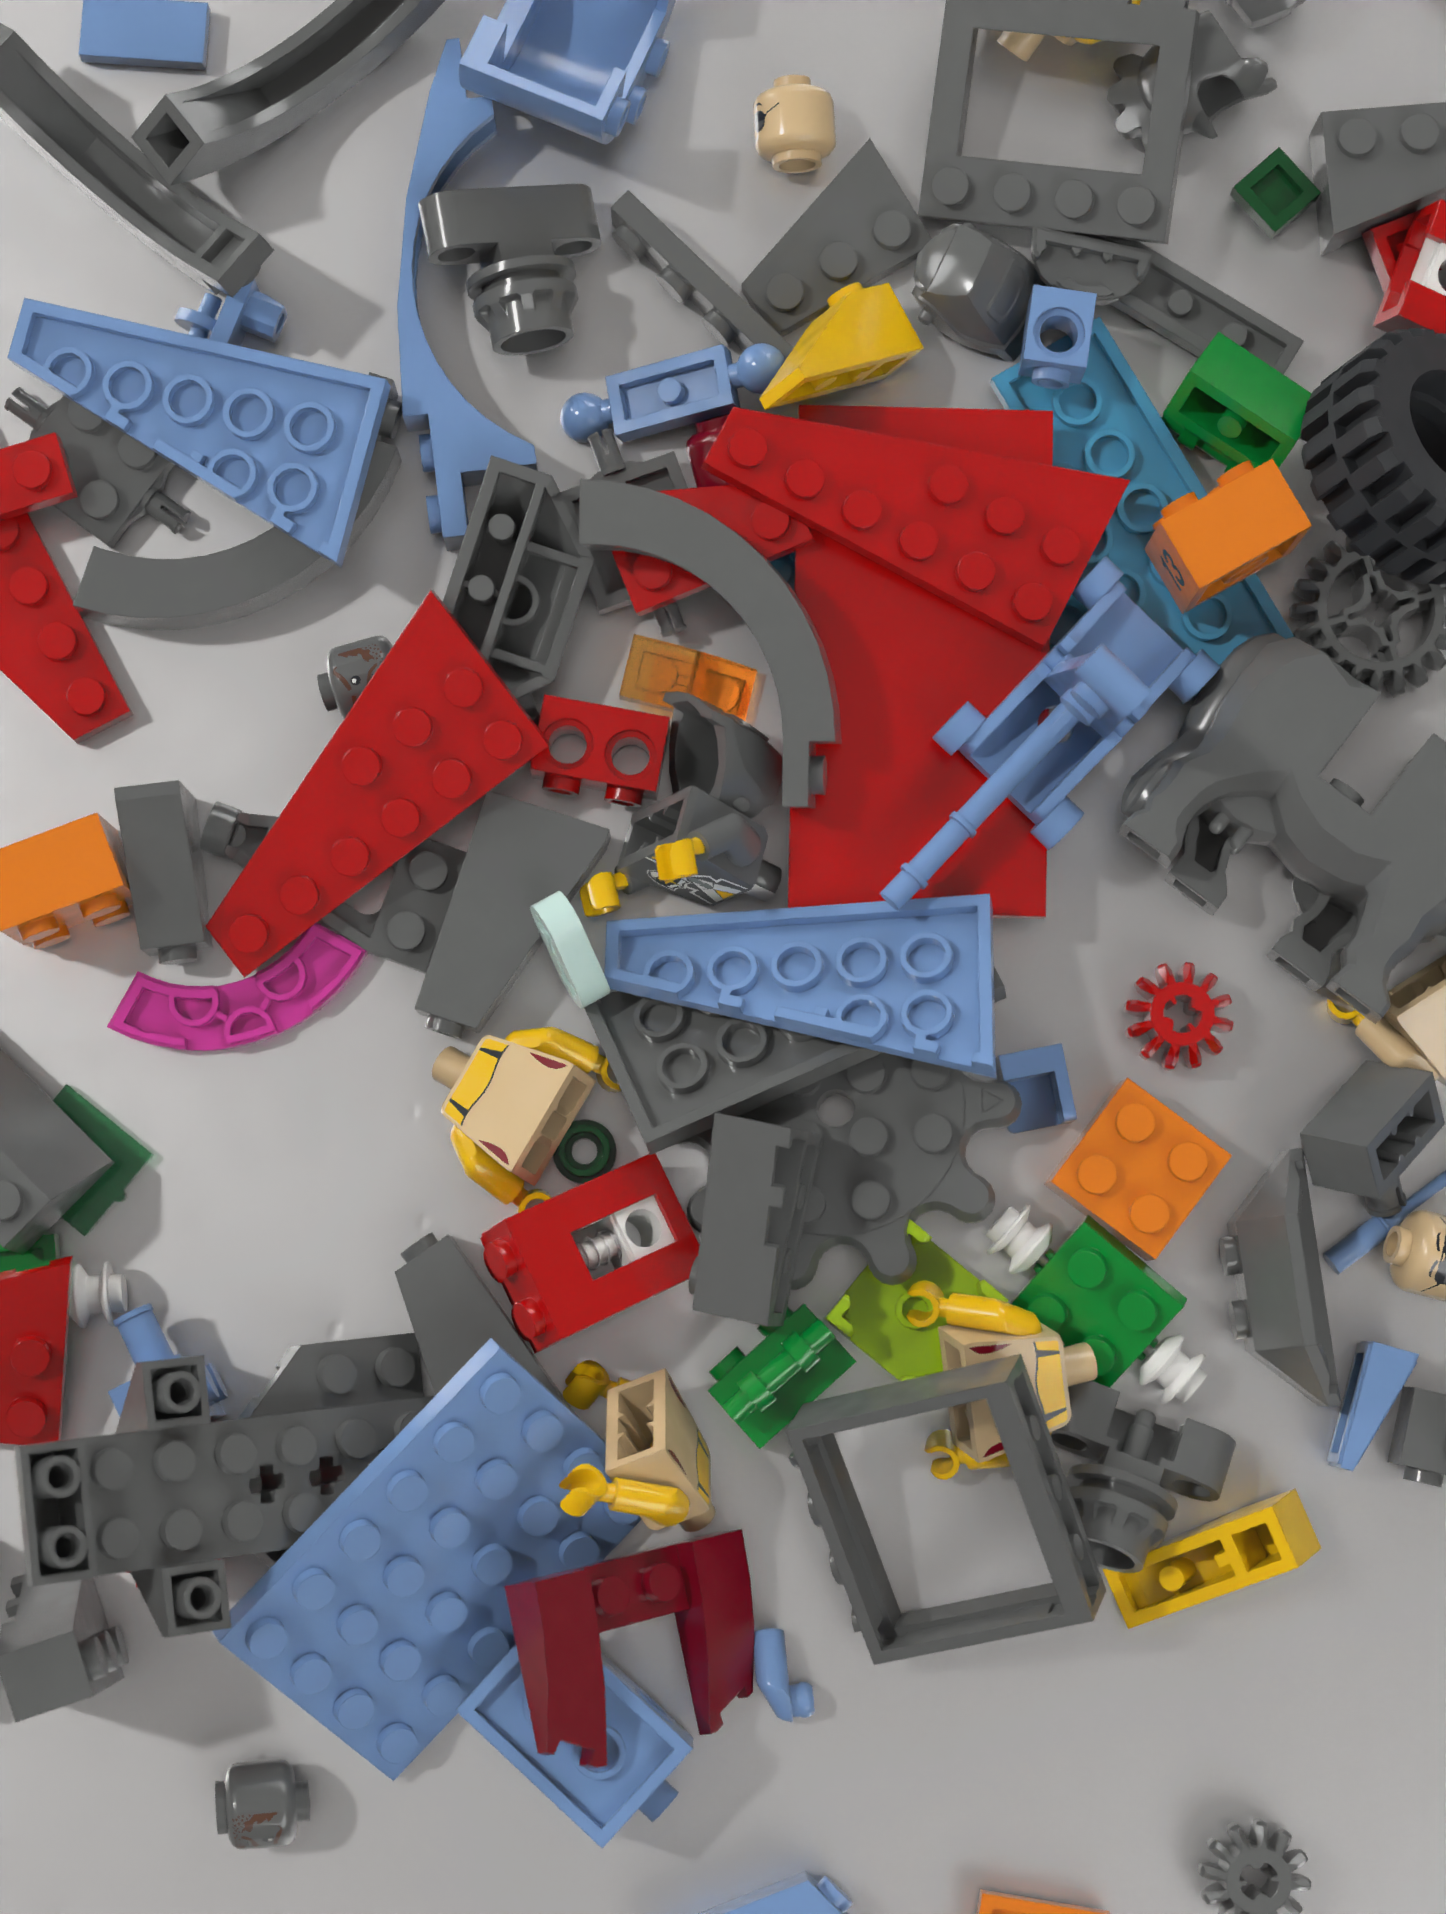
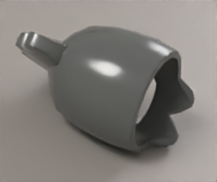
M1209 10L1200 13L1183 135L1196 132L1207 138L1214 139L1218 135L1212 121L1217 115L1242 101L1267 95L1278 87L1274 78H1266L1268 65L1260 58L1240 57ZM1153 45L1144 57L1135 54L1118 57L1114 61L1113 68L1121 80L1110 86L1107 91L1108 103L1115 111L1122 112L1115 122L1117 132L1127 140L1142 136V144L1145 150L1160 48L1157 45Z

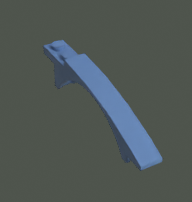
M459 38L446 40L428 96L406 196L397 303L403 419L407 432L430 430L429 434L419 435L423 472L435 471L438 494L426 496L427 513L431 534L442 533L447 551L460 550L469 523L465 487L482 484L491 455L538 471L534 445L508 433L487 419L449 381L429 347L420 322L417 299V274L424 234L418 203L426 196L444 191L456 172L474 152L497 134L492 100L486 97L468 98L467 90L460 85L459 62L463 56Z

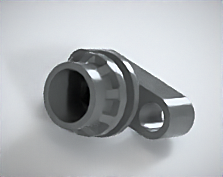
M584 184L456 189L437 192L420 200L418 208L429 262L437 265L481 264V269L468 278L466 288L468 296L474 300L472 306L476 320L490 333L494 352L510 356L535 354L559 347L573 338L574 330L571 314L579 297L577 287L573 282L576 278L575 264L569 258L593 252L602 244L592 192L589 186Z
M1089 1381L1069 1386L1072 1417L1066 1426L1052 1431L1051 1438L1054 1446L1097 1462V1464L1074 1465L1069 1469L1066 1477L1098 1567L1123 1573L1140 1572L1143 1570L1148 1552L1164 1541L1169 1525L1167 1521L1175 1517L1178 1508L1176 1499L1165 1489L1200 1501H1217L1222 1492L1236 1442L1225 1432L1190 1418L1185 1420V1423L1180 1426L1179 1431H1175L1155 1423L1156 1416L1149 1410L1141 1409L1137 1411L1136 1415L1117 1409L1115 1407L1120 1391L1099 1383Z

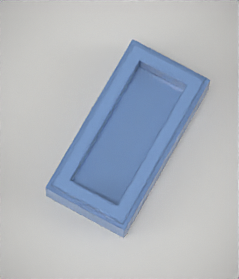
M83 0L78 55L82 62L206 70L210 7L205 2L175 0Z

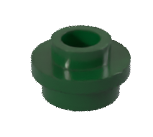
M587 1119L576 1120L572 1122L556 1149L553 1160L557 1169L564 1177L573 1182L583 1184L611 1171L616 1160V1143L610 1131L602 1124ZM589 1140L596 1145L597 1156L591 1163L580 1164L575 1161L572 1151L577 1142Z

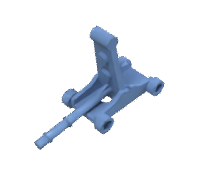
M1104 556L1083 577L1072 593L1088 611L986 718L967 701L932 737L950 756L959 750L988 780L957 812L953 811L949 815L950 820L909 863L904 862L900 866L901 871L880 892L883 899L897 911L919 889L924 890L927 887V881L969 837L973 838L977 834L976 829L1006 798L1015 804L1035 824L1030 833L1045 848L1050 850L1084 815V812L1067 795L1118 744L1134 724L1145 715L1159 696L1169 688L1178 698L1186 703L1220 669L1221 666L1203 649L1199 650L1196 654L1188 647L1182 649L1124 593L1127 588L1119 581L1124 572L1107 556ZM1054 708L1050 715L1038 726L1041 712L1045 709ZM1071 730V734L1068 737V739L1065 742H1060L1063 739V737Z

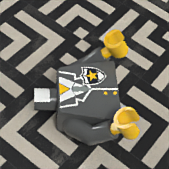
M691 785L633 813L619 863L614 869V874L612 872H601L594 875L588 883H585L580 888L579 894L586 917L602 916L620 909L621 904L617 890H622L625 894L630 895L650 885L708 906H714L742 893L766 902L776 893L781 882L782 870L780 867L763 859L769 837L765 827L703 790Z

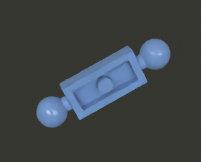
M758 343L746 348L741 353L738 362L733 363L731 351L724 344L606 376L609 398L602 400L597 395L586 392L571 396L561 409V426L567 436L574 441L590 443L587 440L588 436L598 432L601 438V430L608 429L609 424L613 423L615 436L624 443L730 413L733 407L741 408L737 389L744 387L752 393L763 394L784 363L785 357L776 347L766 343Z

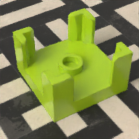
M909 1219L907 1226V1235H911V1243L917 1258L916 1269L911 1278L899 1285L883 1284L874 1277L867 1264L823 1318L898 1381L943 1372L938 1327L948 1325L946 1318L938 1317L933 1324L927 1327H917L909 1322L906 1317L909 1310L916 1309L924 1312L933 1310V1305L928 1298L923 1296L914 1297L907 1294L913 1284L925 1280L934 1282L942 1290L944 1298L948 1299L955 1292L992 1297L1008 1302V1299L988 1282L976 1278L932 1242V1237L911 1219Z

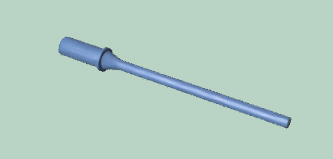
M1446 1170L1406 1200V1206H1401L1402 1211L1389 1217L1372 1216V1218L1323 1253V1257L1330 1268L1339 1275L1383 1242L1393 1226H1399L1405 1216L1446 1187Z

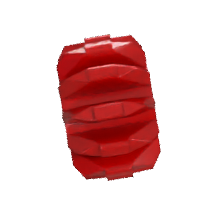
M1185 962L1181 966L1177 982L1172 970L1166 963L1155 968V977L1158 986L1144 977L1139 978L1134 984L1137 992L1148 1002L1128 1000L1124 1004V1011L1126 1013L1143 1017V1022L1135 1023L1125 1030L1127 1038H1137L1146 1033L1150 1041L1141 1048L1139 1056L1147 1060L1160 1047L1163 1048L1162 1068L1168 1071L1175 1068L1180 1050L1185 1063L1190 1069L1200 1067L1202 1065V1057L1199 1047L1213 1056L1218 1055L1223 1050L1220 1041L1210 1031L1228 1033L1233 1029V1021L1215 1016V1011L1221 1010L1232 1003L1230 995L1223 994L1211 1000L1207 992L1216 985L1218 977L1213 973H1209L1201 979L1198 985L1193 984L1195 965L1190 962ZM1176 1001L1184 1003V1014L1193 1016V1024L1188 1023L1180 1029L1181 1033L1173 1030L1174 1023L1171 1018L1164 1017V1008L1166 1010L1177 1004Z

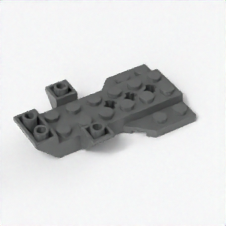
M415 1333L290 1346L275 1368L278 1371L259 1397L252 1398L239 1418L211 1422L204 1355L136 1363L115 1434L14 1447L27 1586L34 1587L97 1578L101 1575L130 1571L163 1637H175L231 1628L225 1560L220 1558L254 1554L271 1568L368 1467L369 1463L435 1397H424L419 1345ZM320 1469L321 1483L311 1486L309 1479L310 1471ZM260 1475L262 1490L251 1494L249 1479H254Z

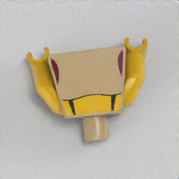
M551 1026L514 1030L505 1039L486 1035L481 1038L471 1056L455 1047L449 1046L436 1058L432 1068V1077L435 1081L451 1089L442 1104L441 1113L454 1124L450 1140L466 1175L504 1205L512 1202L517 1206L518 1213L524 1211L527 1203L531 1200L542 1199L546 1201L552 1198L548 1192L542 1189H525L523 1187L524 1182L526 1181L533 1186L537 1184L596 1083V1080L589 1076L588 1073L591 1071L595 1072L597 1082L606 1091L621 1092L619 1085L608 1077L607 1068L609 1062L606 1056L599 1054V1047Z
M927 1280L916 1282L907 1292V1294L914 1297H926L933 1305V1310L927 1312L916 1309L909 1310L906 1317L912 1325L927 1327L933 1324L938 1317L946 1318L948 1325L938 1327L943 1371L1021 1354L1050 1435L1052 1431L1068 1424L1072 1417L1068 1387L1095 1380L1097 1377L1096 1358L1088 1343L1082 1342L1063 1347L1060 1335L1041 1323L1034 1312L996 1298L955 1292L950 1295L949 1299L944 1298L940 1287L934 1282ZM986 1399L948 1407L951 1431L940 1429L932 1432L928 1436L924 1448L926 1453L942 1451L951 1456L949 1458H937L932 1461L931 1473L936 1478L942 1480L952 1478L958 1472L960 1464H966L970 1470L1011 1467Z
M586 1360L577 1364L565 1379L567 1387L563 1390L562 1395L569 1404L581 1410L589 1409L599 1395L607 1399L605 1472L612 1482H606L603 1474L591 1464L577 1466L559 1484L560 1488L571 1490L560 1502L561 1509L571 1516L581 1517L597 1501L606 1502L608 1509L611 1511L638 1515L649 1529L660 1530L668 1526L677 1525L678 1523L686 1532H695L705 1528L711 1523L716 1512L711 1502L710 1452L706 1441L666 1368L632 1381L620 1377L618 1382L610 1380L607 1371L596 1361Z

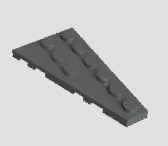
M994 967V997L996 1003L1007 998L1004 984ZM620 991L610 992L607 996L584 1008L650 1155L713 1128L715 1113L738 1117L883 1053Z

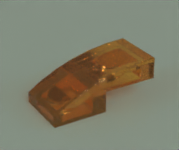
M634 634L619 699L674 712V707L664 702L663 698L665 692L680 691L705 700L721 708L725 713L733 714L745 721L757 670L698 650Z

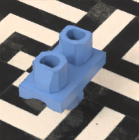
M254 279L248 285L241 287L233 298L227 295L217 320L215 317L222 299L213 294L205 293L198 311L180 307L174 322L189 331L188 335L237 346L242 345L247 332L275 343L287 319V311L284 305L261 293Z

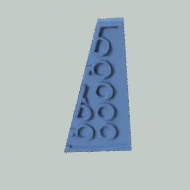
M24 298L7 357L14 365L342 568L391 388L387 379Z
M990 894L910 899L899 911L886 901L606 921L604 975L611 990L996 1078L993 906Z

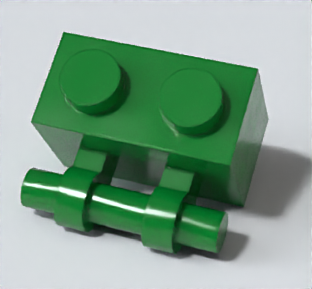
M1218 331L1184 378L1165 408L1161 418L1169 429L1179 435L1176 440L1191 451L1198 447L1225 465L1224 473L1248 460L1256 468L1272 458L1279 469L1301 436L1303 416L1307 401L1312 393Z
M805 1304L799 1306L794 1312L787 1305L783 1326L760 1325L756 1329L763 1335L764 1339L746 1355L736 1346L709 1371L717 1382L707 1391L759 1449L794 1419L804 1403L814 1401L856 1363V1360L839 1343L829 1328Z

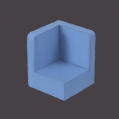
M1062 1043L998 1055L996 1057L997 1080L1006 1081L1013 1085L1020 1093L1022 1101L1019 1117L1007 1127L1010 1133L1016 1134L1067 1124L1077 1120Z

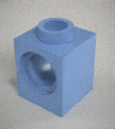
M1033 285L1027 306L1018 375L1032 377L1031 382L1034 385L1048 389H1065L1069 387L1070 383H1081L1087 368L1097 293ZM1049 329L1061 330L1070 337L1073 347L1061 353L1052 352L1042 344L1040 334Z

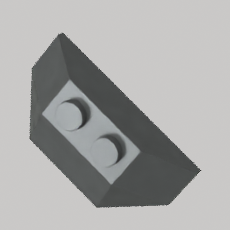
M491 455L443 603L515 698L519 699L555 682L595 560L590 550L579 544V528L553 476Z
M1302 1148L1289 1149L1278 1154L1228 1221V1236L1220 1237L1219 1240L1223 1271L1226 1276L1234 1275L1238 1300L1229 1302L1231 1329L1235 1340L1244 1339L1246 1352L1317 1406H1342L1306 1174L1305 1157Z

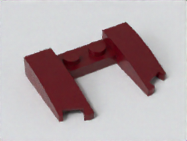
M742 1529L710 1533L504 1586L538 1754L554 1755L561 1741L582 1748L579 1766L586 1768L607 1766L605 1681L599 1634L605 1631L672 1613L675 1614L699 1735L716 1733L724 1725L720 1715L723 1709L736 1695L738 1698H748L753 1693L754 1617L751 1580Z

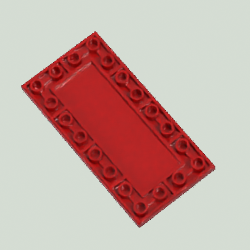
M799 405L798 419L1052 465L1053 411ZM809 527L815 542L800 547L795 551L794 592L808 612L828 657L840 708L842 744H816V756H826L825 795H815V808H790L787 908L885 901L880 892L901 871L900 866L904 862L909 863L950 820L949 815L953 811L957 812L988 780L959 750L950 756L932 737L967 701L987 718L1050 651V637L1045 647L1039 651ZM1049 709L1041 712L1038 726L1049 716ZM1006 798L976 829L977 834L973 838L969 837L927 881V887L924 890L919 889L911 899L990 894L993 918L1044 919L1046 917L1047 848L1030 833L1035 824L1015 804Z

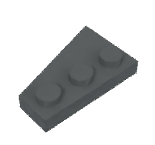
M870 138L741 284V291L750 306L782 337L828 310L830 306L827 303V299L841 288L856 282H860L863 288L870 287L917 259L918 253L932 239Z

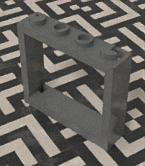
M1021 1354L812 1401L801 1406L786 1430L793 1449L788 1458L794 1468H800L808 1489L807 1503L811 1519L817 1527H822L830 1547L829 1561L833 1577L839 1585H844L852 1606L851 1619L854 1632H862L874 1665L1094 1621L1106 1593V1587ZM986 1399L1053 1583L901 1613L834 1433Z

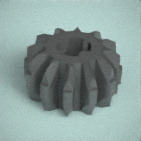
M1254 1819L1250 1828L1249 1839H1246L1243 1830L1236 1822L1227 1825V1833L1233 1843L1227 1848L1214 1838L1209 1839L1206 1846L1220 1859L1218 1863H1199L1198 1873L1209 1880H1217V1882L1207 1886L1201 1892V1896L1207 1904H1217L1223 1901L1218 1914H1278L1276 1910L1281 1906H1284L1291 1914L1301 1913L1302 1906L1290 1896L1291 1890H1310L1311 1880L1304 1875L1291 1872L1302 1867L1308 1861V1858L1301 1849L1286 1852L1292 1838L1289 1832L1280 1828L1268 1839L1267 1823L1261 1819ZM1264 1863H1267V1867L1261 1868V1871L1268 1877L1266 1883L1261 1888L1250 1884L1245 1890H1242L1241 1887L1248 1884L1241 1876L1243 1869L1249 1865L1258 1870Z

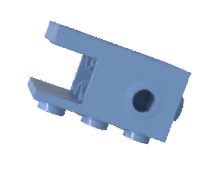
M515 1644L460 1704L456 1712L602 1849L638 1809L651 1822L655 1821L679 1793L665 1779L693 1749V1737L601 1651L606 1698L607 1766L599 1768L579 1766L582 1748L561 1741L554 1755L538 1754Z

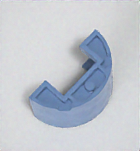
M506 0L497 20L483 15L459 62L460 85L466 90L606 145L614 137L619 136L625 122L635 125L641 115L648 89L642 87L648 74L654 77L660 75L669 53L671 42L662 38L676 0Z

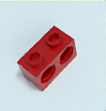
M544 694L538 728L551 745L531 760L530 766L532 778L543 780V790L567 796H579L580 787L605 791V801L627 807H642L643 799L657 801L670 732V717ZM575 734L581 737L587 745L584 755L573 763L557 761L551 755L550 750L553 742L559 736ZM636 745L646 751L649 756V762L640 773L634 775L623 774L612 763L615 753L624 746Z

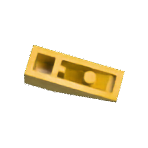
M860 282L852 283L841 288L827 299L830 308L810 323L759 398L765 410L883 380L924 349L889 283L863 288Z
M1292 1489L1238 1509L1161 1542L1148 1552L1143 1570L1140 1572L1123 1573L1104 1568L1103 1572L1128 1629L1299 1568L1322 1548L1296 1489Z

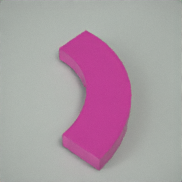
M316 923L305 931L279 959L256 972L255 975L234 983L220 986H185L161 981L138 971L107 1027L140 1042L180 1051L206 1052L228 1050L256 1044L286 1032L321 1010L351 980L369 953L352 941Z

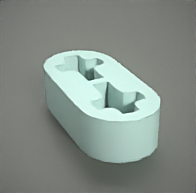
M557 891L531 905V914L555 968L577 1006L583 1009L610 994V987L586 932L565 895L561 891Z

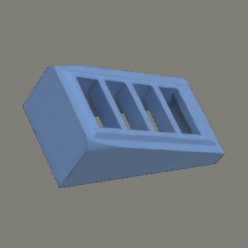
M1361 1341L1357 1343L1327 1458L1328 1465L1350 1471L1354 1470L1415 1368L1419 1354L1374 1341Z

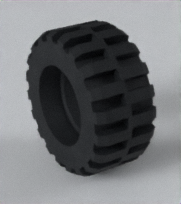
M1421 328L1396 329L1385 333L1378 340L1372 342L1321 381L1320 386L1313 390L1307 401L1301 425L1300 439L1307 442L1303 445L1301 455L1304 469L1310 470L1313 477L1310 487L1316 501H1323L1329 511L1326 518L1336 531L1341 529L1351 540L1348 545L1361 557L1370 556L1375 560L1374 567L1386 574L1398 575L1401 573V578L1404 581L1442 585L1446 584V333H1437L1435 335L1434 330Z

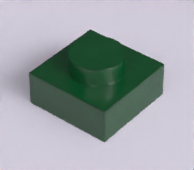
M1280 147L1240 180L1230 192V196L1271 240L1317 201L1321 194V191Z

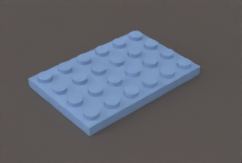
M490 1338L230 1610L231 1628L214 1630L212 1632L219 1643L394 1781L458 1714L456 1709L516 1644L504 1586L603 1561L642 1519L638 1515L611 1511L608 1509V1504L597 1501L581 1517L571 1516L561 1509L560 1502L571 1490L562 1489L559 1487V1484L577 1466L591 1464L603 1474L606 1482H612L605 1472L606 1441L493 1338Z

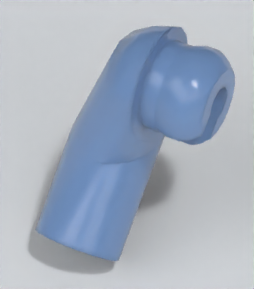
M776 1628L755 1631L754 1664L756 1682L776 1717L784 1721L793 1722V1717L808 1718L812 1716L815 1712L812 1685L807 1682L789 1685L784 1631Z

